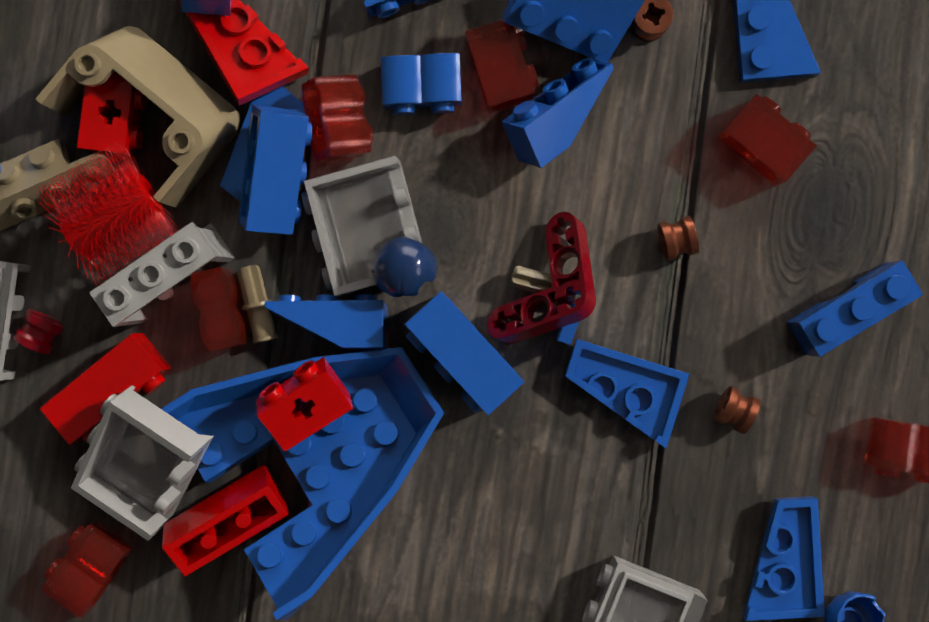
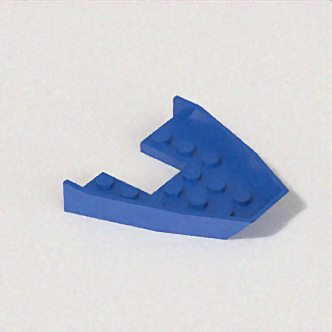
M402 347L309 358L192 389L161 408L197 434L214 436L198 466V470L205 482L211 483L275 442L310 500L312 506L244 549L278 609L273 612L276 620H288L313 597L397 493L444 415L442 408ZM324 357L349 391L353 409L284 452L258 418L256 399L259 398V394L269 385L276 382L282 384L293 377L294 371L305 362L314 361L315 363Z

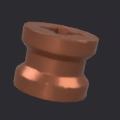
M645 0L630 24L633 34L646 42L661 38L671 25L673 19V8L670 2L667 0ZM650 10H651V12H654L655 14H659V16H655L654 14H651V13H650Z
M690 216L681 217L679 222L673 224L666 221L657 224L659 243L666 261L674 260L678 254L682 253L690 256L699 253L698 236Z
M729 386L722 394L716 406L713 420L721 424L730 423L734 426L735 431L745 434L751 428L758 415L761 401L754 396L745 397L740 394L739 389Z

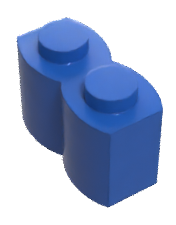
M459 53L381 57L382 103L385 109H392V115L416 114V108L424 107L431 108V113L449 114L454 112V107L463 106L461 58Z

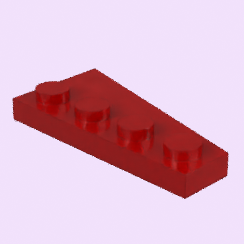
M231 0V16L185 12L238 106L297 80L309 72V67L286 48V43L275 32L272 34L259 20V15L249 5L245 6L240 0Z

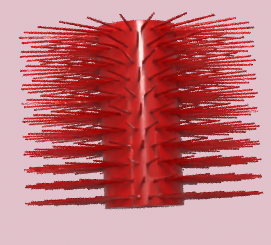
M118 153L116 154L118 158L113 157L111 154L112 159L117 163V165L115 164L116 168L110 159L107 161V165L105 161L102 163L96 156L100 165L106 164L110 172L107 170L108 174L97 162L98 168L91 161L95 168L94 170L91 167L95 176L92 174L87 178L84 175V179L78 172L82 179L81 181L77 177L81 186L74 178L78 186L77 188L75 187L74 189L71 186L70 189L65 183L68 191L65 188L64 190L68 197L61 189L62 194L58 191L62 198L61 200L52 188L58 200L53 194L55 202L52 199L51 201L54 206L48 200L49 205L56 211V213L53 210L52 212L57 217L50 211L48 212L59 222L58 224L53 221L60 227V230L51 229L61 232L65 238L62 241H67L71 247L70 251L73 249L76 252L77 266L79 255L86 272L83 256L91 275V268L95 273L93 265L99 278L101 275L97 268L102 274V270L106 272L102 263L108 271L107 265L113 271L110 263L113 265L114 270L117 271L118 269L114 266L113 262L119 268L117 262L121 266L122 264L118 257L124 265L123 259L129 265L126 257L130 262L129 256L133 261H135L133 256L138 259L134 251L139 258V253L143 256L142 251L145 253V246L147 248L148 243L151 246L154 244L150 236L155 244L159 245L161 240L156 233L160 236V232L163 238L166 235L169 238L167 230L170 236L173 235L169 228L171 222L168 218L170 219V217L163 209L166 212L168 211L163 207L162 203L153 197L157 192L151 185V179L149 183L145 178L144 170L143 175H141L139 168L137 171L134 163L133 165L131 164L127 155L120 158Z

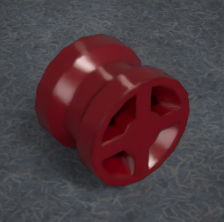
M28 309L24 315L25 324L23 328L16 330L13 339L33 351L48 355L53 349L52 340L55 335L61 334L64 325L51 316Z

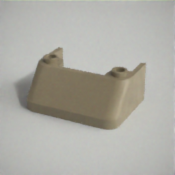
M133 26L123 27L75 50L36 97V100L40 104L66 115L83 95L85 86L96 87L102 85L116 71L174 119L163 135L162 146L165 154L178 167L153 197L160 203L177 208L237 136L242 126L241 115L233 105L141 29Z

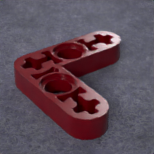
M565 211L557 213L549 220L546 226L552 287L494 309L487 320V330L496 340L507 345L515 344L582 321L593 312L596 305V296L586 229L584 224L571 213ZM565 234L566 240L563 239L561 235ZM572 257H577L578 264L575 270L570 274L564 275L563 266L565 262ZM578 294L581 296L580 298L575 300V295ZM575 302V307L569 306V304ZM547 304L546 316L543 320L534 322L533 314L540 305Z

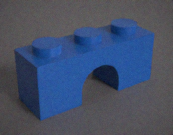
M904 261L883 263L852 282L854 286L848 291L826 302H819L787 321L788 327L805 355L823 356L924 295Z

